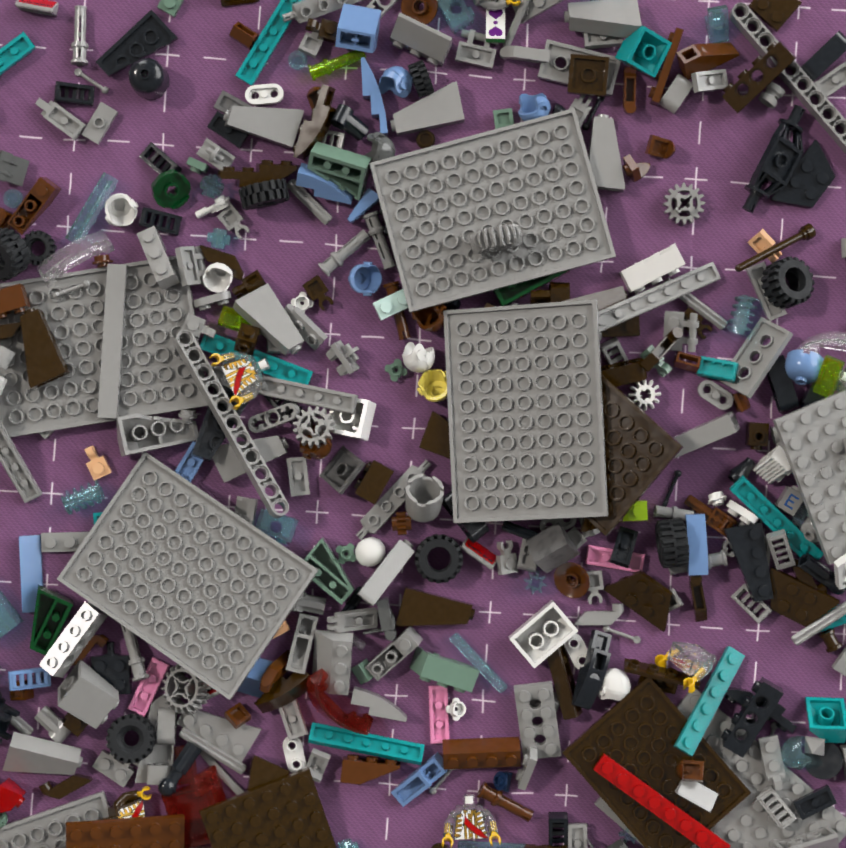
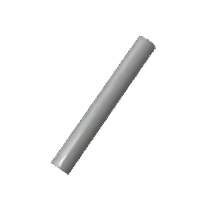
M530 0L521 1L503 46H511Z

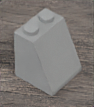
M79 660L58 687V707L95 729L107 720L108 713L112 709H116L120 702L119 691L82 660Z

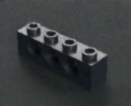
M761 677L759 681H755L751 688L753 692L749 697H745L741 704V711L734 714L731 720L732 725L729 729L726 728L721 736L723 747L742 758L784 694L781 687L764 677ZM758 697H765L766 701L759 704L756 702V699ZM748 713H754L756 714V717L754 719L749 720L746 718V715ZM744 729L746 732L744 735H737L736 731Z

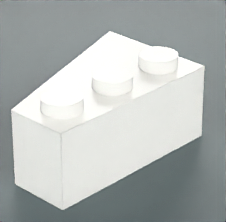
M674 243L670 247L622 270L619 274L629 293L634 291L637 294L645 290V285L650 282L652 285L663 281L662 276L669 274L671 277L680 272L679 268L686 263Z

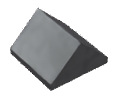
M342 446L319 476L342 495L366 463Z
M560 522L553 524L526 541L534 563L546 573L580 554Z

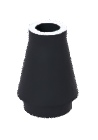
M747 457L729 471L728 478L733 483L742 475L747 479L756 465L755 462Z

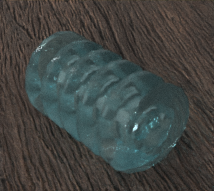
M746 295L736 296L734 300L738 304H733L732 307L737 311H731L730 315L734 318L728 320L733 326H727L726 330L736 335L749 337L745 334V332L751 331L747 324H753L749 317L755 316L751 309H757V306L752 303L759 301V299Z
M94 480V486L88 482L87 489L80 485L79 492L74 487L73 494L66 490V496L63 497L61 495L64 508L69 515L73 514V509L79 512L80 506L83 509H87L88 505L92 507L95 505V502L101 504L102 499L105 500L102 487L97 480Z

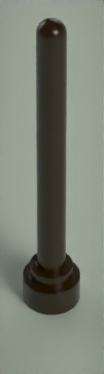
M809 223L802 226L797 234L737 264L735 270L741 272L800 240L808 241L816 236L814 227Z

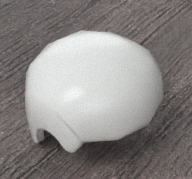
M216 262L206 268L202 281L208 290L215 293L228 290L233 281V272L227 265Z
M375 537L363 539L357 544L355 549L357 561L366 567H372L381 563L386 554L385 545L380 539Z

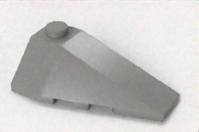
M132 414L116 418L117 440L121 457L196 441L198 437L196 421L185 422L182 419L143 414Z

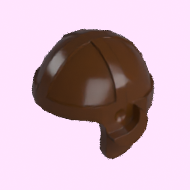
M444 304L422 309L412 312V318L417 321L422 330L437 332L444 326L443 311L447 310Z
M327 438V445L322 442L320 443V448L316 444L309 448L308 443L303 446L300 441V452L304 458L309 460L323 459L331 452L332 441Z

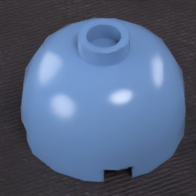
M802 349L788 352L785 359V370L788 377L798 385H806L816 381L824 369V358L821 355L810 351V354L803 353L804 350Z

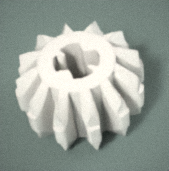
M646 379L642 381V385L640 382H635L637 388L630 386V389L635 392L629 393L628 397H634L635 399L632 401L634 403L638 402V407H641L643 404V411H647V404L651 409L655 408L652 401L655 403L660 402L655 398V396H661V392L655 393L659 385L652 388L653 380H650L648 385ZM647 390L649 398L642 399L640 392Z

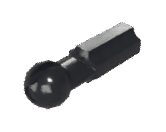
M806 553L799 558L797 566L827 587L833 594L839 595L846 591V588L839 590L835 584L834 572L812 555Z
M189 741L172 764V770L168 776L159 782V793L169 797L176 792L177 783L183 775L187 774L201 753V749Z

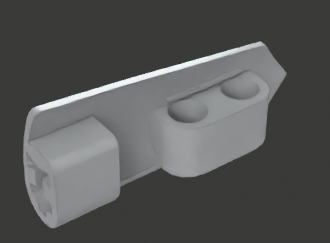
M162 696L153 701L150 706L148 720L154 726L156 744L149 756L139 761L135 783L158 785L172 770L174 745L176 743L177 713L175 710L169 709L170 705L165 704L167 698Z

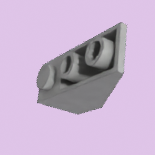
M408 626L371 660L365 668L379 681L418 647L423 638L412 626Z

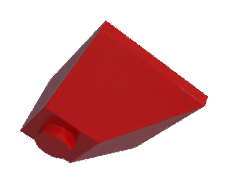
M10 778L0 785V813L11 811L15 806L19 808L25 801L23 796L26 794V791Z

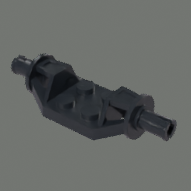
M794 105L788 120L779 119L778 123L780 125L772 135L756 170L752 174L749 185L746 184L744 187L750 193L742 207L745 211L753 213L760 199L768 200L771 195L787 186L804 153L801 136L804 130L798 125L806 111L803 107ZM789 131L793 132L792 142L787 139ZM764 182L771 184L764 191L760 189Z

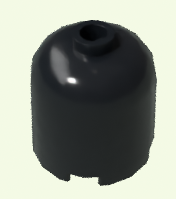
M151 58L139 59L131 65L129 82L133 90L146 100L161 98L170 85L167 70L158 61Z

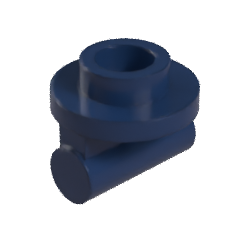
M509 771L497 772L493 779L495 788L498 791L509 792L513 773Z

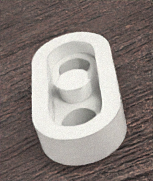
M274 83L252 85L245 92L247 102L254 106L277 104L284 97L282 87ZM273 91L278 93L275 98L271 97ZM254 93L259 94V97L257 99L252 98V95Z
M731 499L726 506L729 508L727 512L736 518L738 515L741 516L739 519L745 524H755L758 520L756 515Z
M576 633L564 643V646L574 666L580 669V667H584V664L579 663V659L581 657L586 658L587 647L581 636ZM572 640L577 641V645L575 647H572L570 645V642Z
M287 736L283 741V751L289 771L294 773L304 769L307 762L300 737L289 741ZM289 743H295L296 747L290 748ZM298 761L300 763V766L295 767L293 765V762Z

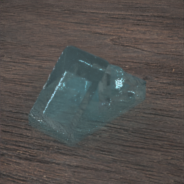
M727 5L707 8V16L704 18L709 43L729 41Z

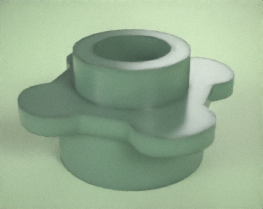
M395 359L392 364L385 366V371L390 374V379L394 382L399 377L407 374V369L402 366L400 359Z
M349 543L347 546H337L336 552L339 555L338 562L340 564L356 560V555L354 554L355 547L352 543Z

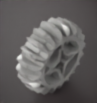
M517 224L498 225L472 233L470 235V246L473 253L488 254L520 245L523 241V235L520 226Z
M176 664L175 667L170 668V672L165 673L167 679L162 680L165 683V687L161 689L165 691L162 697L167 698L165 704L170 705L169 709L175 710L178 714L196 713L197 710L203 709L202 704L208 703L205 697L211 696L207 693V690L212 687L207 686L206 683L182 666ZM188 673L192 676V678L188 679V677H185L184 674ZM184 697V698L187 699L189 702H188V703H184V702L181 700V698Z

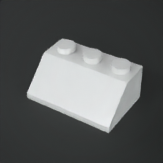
M551 600L508 637L533 668H536L576 634L578 630L556 603Z

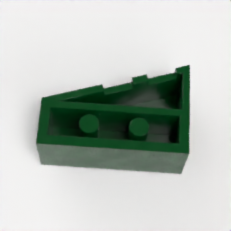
M39 584L30 649L46 656L73 606V600Z

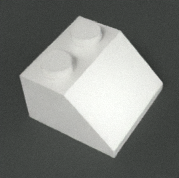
M358 398L355 414L330 409L331 420L335 422V425L332 426L335 429L334 434L368 441L376 403Z

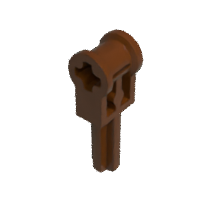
M689 495L684 502L685 505L698 514H705L706 524L726 538L727 536L723 528L733 527L738 524L735 519L719 508L714 507V509H711L692 495Z

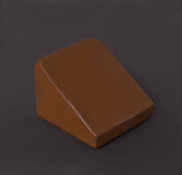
M738 392L731 394L737 412H743L751 407L748 397Z
M34 689L10 691L11 701L34 698Z

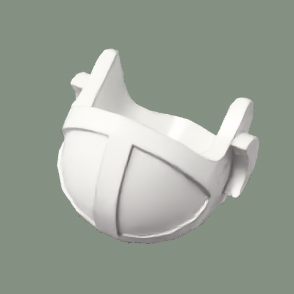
M113 194L105 202V213L107 215L105 219L110 225L128 226L136 218L139 205L127 194Z
M408 342L402 354L403 363L410 371L423 373L432 367L435 361V350L433 347L424 349L422 344L415 346L413 342Z
M617 668L607 669L598 693L599 698L602 700L613 699L621 701L631 690V683L626 672Z

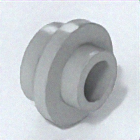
M193 408L180 410L178 413V417L182 418V421L193 422V419H196L198 416L196 409Z

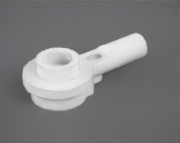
M221 195L214 199L215 204L195 212L197 218L199 219L209 213L218 212L231 205L230 197Z

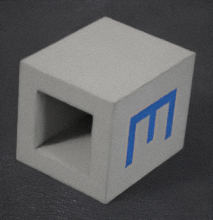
M794 485L792 487L786 486L774 506L794 517L803 502L799 488Z

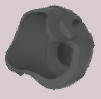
M380 132L367 135V140L372 141V149L364 156L371 157V162L395 156L394 143L387 135Z

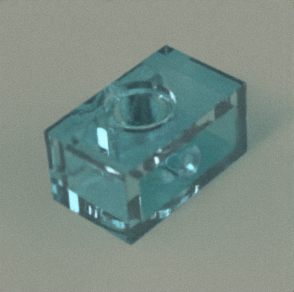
M437 0L438 8L453 34L474 24L473 17H475V13L471 6H466L464 0ZM457 5L462 10L460 13H453L451 8Z
M261 508L255 527L268 536L275 537L277 542L287 544V542H292L299 520L286 515L276 519L269 514L266 508ZM273 522L281 524L280 532H274L271 529Z

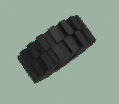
M284 179L257 182L238 190L243 210L269 207L290 199L286 180Z
M128 714L121 716L113 721L107 731V748L110 749L112 756L114 755L118 761L121 760L123 763H136L145 759L153 751L156 744L153 724L151 725L150 720L142 715ZM128 731H135L139 735V741L134 746H129L124 741V736Z

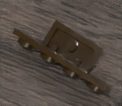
M625 658L624 672L639 675L638 684L648 677L666 693L675 694L677 686H683L685 678L695 676H688L685 672L677 671L674 668H664L653 663L639 662L636 659ZM700 678L695 683V689L700 687Z

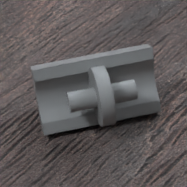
M206 138L196 153L219 170H223V166H231L236 159L235 156Z
M341 340L330 345L331 348L327 351L326 356L331 362L339 358L342 364L336 370L340 376L348 373L351 374L360 368L356 363L359 357L355 353L359 350L358 346L352 349L349 343L344 345Z

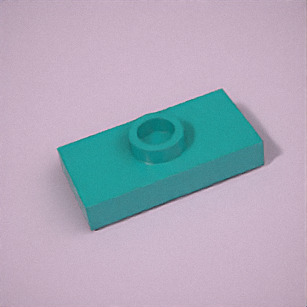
M701 356L700 366L696 374L701 377L734 383L739 363Z

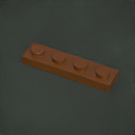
M676 27L674 33L670 32L667 40L672 42V45L663 61L662 68L659 69L654 78L657 80L655 87L652 86L648 97L651 98L649 104L655 106L659 104L684 31L683 29Z

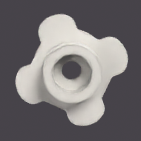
M300 292L299 296L291 300V305L300 308L305 313L308 308L313 307L314 302L309 300L306 292Z
M723 491L711 493L708 495V505H713V507L724 504L727 496L723 494Z
M453 698L452 703L446 706V712L450 713L454 721H458L465 714L466 706L463 702H460L459 698Z

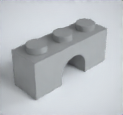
M155 226L137 233L156 282L161 289L165 290L180 283L174 266L167 256L162 238Z

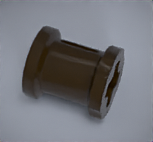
M834 628L825 630L818 635L819 638L823 639L827 647V653L843 646L835 636Z

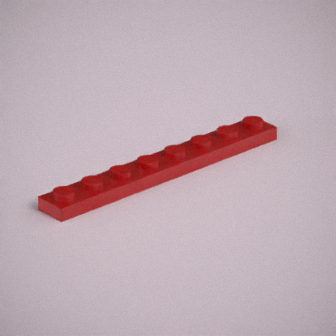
M605 753L594 766V771L700 848H730L731 845Z

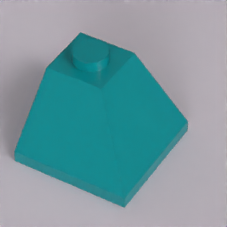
M641 26L623 40L615 59L655 78L672 42L647 27Z
M805 697L809 731L817 737L825 739V743H845L846 709L844 698Z

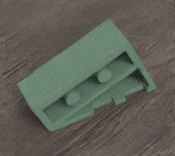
M317 141L310 151L307 168L326 181L330 180L337 184L339 189L348 191L359 201L366 188L370 169L369 163H371L372 158Z
M322 537L304 560L319 570L312 581L342 605L355 588L324 537Z
M416 647L409 668L420 676L419 679L426 682L431 680L437 681V685L445 688L448 685L453 686L454 690L461 693L473 691L480 672L477 668L452 658L439 656L440 654L435 652H427L422 647Z

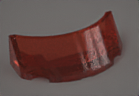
M322 668L308 676L307 693L309 699L323 717L350 731L364 735L369 734L373 718L368 713L363 714V717L356 716L357 713L355 711L346 714L324 692L328 687L327 683H325L328 674Z

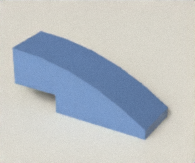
M301 163L297 174L296 186L314 189L315 197L351 205L354 195L346 190L342 191L337 184L330 180L326 181L307 168L308 164Z
M685 514L689 544L687 573L688 575H708L705 514Z
M438 752L391 791V794L403 807L448 771V769L443 767L442 756Z

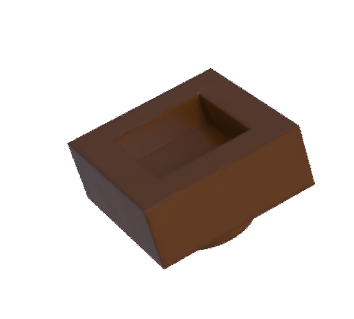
M240 702L224 713L225 718L235 729L251 720L252 717Z

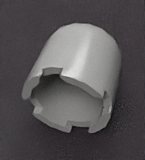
M424 474L413 476L408 480L405 507L409 517L424 523L433 521L438 517L444 496L442 482L435 476L431 478L424 476Z

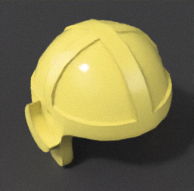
M441 369L425 371L418 381V393L421 396L424 395L425 399L431 402L444 401L447 397L446 371Z

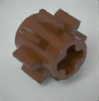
M396 512L397 517H392V531H398V535H407V530H412L411 517L406 516V512Z

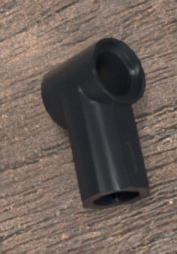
M339 104L330 119V123L338 129L345 130L357 141L362 140L369 131L368 126L353 115L354 111L345 104Z

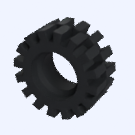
M423 60L408 65L418 96L422 98L434 93L433 85Z
M37 230L24 235L25 245L29 248L30 264L43 266L44 264H49V261H53V256H56L57 253L55 252L57 246L55 245V240L49 234ZM36 241H41L45 245V251L40 256L34 255L31 251V246Z

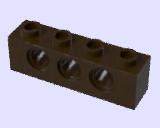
M774 41L766 49L768 53L764 57L759 55L752 62L754 66L749 71L745 69L737 76L740 80L735 84L731 82L723 90L725 94L722 97L737 113L797 58L782 41L778 43ZM771 56L775 57L778 61L777 66L774 68L769 67L767 64V60ZM759 70L763 73L761 81L753 79L754 71ZM741 84H745L749 88L746 95L739 93L738 88Z

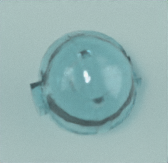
M804 736L790 737L780 748L783 763L787 767L801 770L812 762V759L801 750L805 746Z

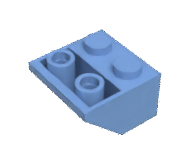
M344 3L337 27L335 47L373 53L377 48L382 10Z

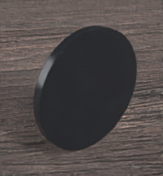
M825 743L824 756L805 753L804 765L813 777L827 780L835 777L840 772L843 765V756L836 745Z

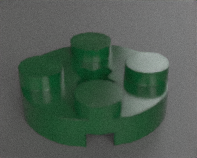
M170 169L156 177L151 184L153 198L159 206L177 209L188 201L191 186L182 173ZM170 186H175L174 193H167V190Z

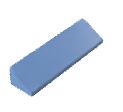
M41 535L19 536L22 613L35 611L38 584L43 586Z

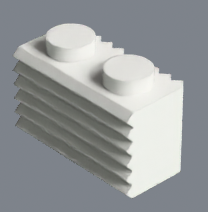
M780 445L763 456L753 469L768 484H772L775 481L779 483L785 475L788 476L792 472L785 451Z

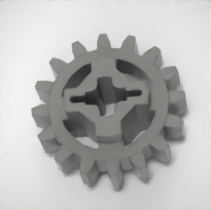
M682 183L681 188L676 184L674 185L675 190H668L670 196H664V199L667 200V202L662 204V206L667 207L664 213H670L668 219L675 218V224L682 221V225H685L687 220L691 224L694 222L693 217L695 219L700 218L698 212H704V209L700 208V206L705 204L704 201L700 200L704 195H698L699 188L693 190V184L686 187V184ZM684 191V192H688L689 194H688V195H681V194L678 193V192ZM689 198L686 206L678 210L681 203ZM694 198H695V200H696V209H695V207L693 206V199H694ZM672 199H673V201L675 202V209H674V210L672 209V206H671V201H672ZM686 213L689 216H679L678 214Z
M309 406L307 412L302 409L303 415H296L298 422H293L294 427H296L293 429L294 434L297 435L296 439L301 441L303 446L308 443L309 448H312L314 444L320 448V443L322 442L327 445L326 439L332 440L330 433L335 432L334 427H332L335 425L334 420H331L332 415L330 413L327 414L325 408L320 411L318 406H316L315 410H312ZM313 421H314V423H315V425H316V426H315V433H314V431L312 430V429H313Z

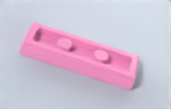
M588 545L585 564L631 572L643 571L645 554L633 552L629 567L626 568L610 563L612 548Z
M154 656L152 657L146 669L150 677L140 681L127 709L143 717L146 716L170 664Z
M428 685L430 744L443 743L442 740L449 739V713L446 712V706H448V687Z

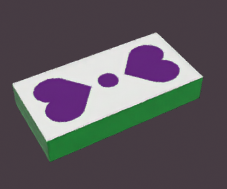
M505 8L497 11L486 9V42L505 43Z

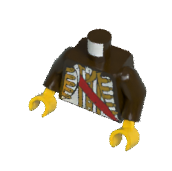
M145 786L141 791L134 790L122 793L114 801V804L108 807L109 817L102 818L101 820L145 817L143 799H150L152 794L145 795L143 792L150 790V787Z

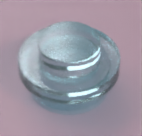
M295 50L290 53L288 63L293 69L301 70L307 64V56L304 52Z
M9 189L5 192L3 200L6 206L17 208L23 201V196L20 191Z

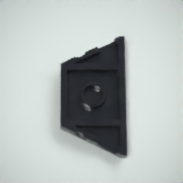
M817 140L813 141L801 157L787 186L776 192L770 199L771 201L813 208L836 177Z

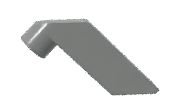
M514 45L504 46L501 48L499 55L503 60L512 59L546 63L550 61L551 50Z
M612 603V611H584L574 621V626L612 625L624 612V604Z

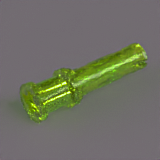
M354 50L330 60L322 59L320 63L307 66L312 80L315 81L318 77L326 74L329 76L336 69L360 61L361 57L366 59L364 52Z

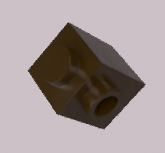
M241 323L234 351L253 356L260 328Z
M747 422L745 445H751L750 449L762 450V446L768 447L769 423Z
M67 713L64 717L66 721L63 726L77 737L88 726L87 723L70 713Z

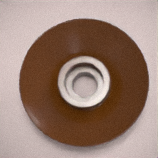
M402 0L401 2L402 14L425 25L435 18L438 11L437 0ZM421 3L424 4L423 10L419 9V5Z
M566 562L557 567L554 572L555 585L563 595L570 598H580L589 590V576L580 565Z

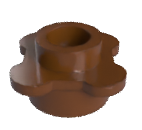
M109 254L94 256L92 265H97V268L107 267V264L112 263L113 260H110Z

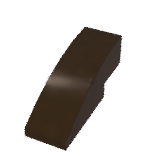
M306 671L305 674L294 672L287 680L282 676L272 685L271 691L264 693L254 704L262 713L276 710L296 700L316 683Z

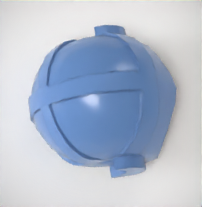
M390 67L383 72L379 80L378 87L380 93L384 94L386 91L391 90L395 95L405 98L411 92L413 78L403 67Z
M521 94L519 96L520 110L518 114L523 121L549 115L551 104L545 94Z
M364 262V264H358L352 268L348 281L355 292L363 293V296H372V293H375L382 283V275L378 267L373 265V262Z

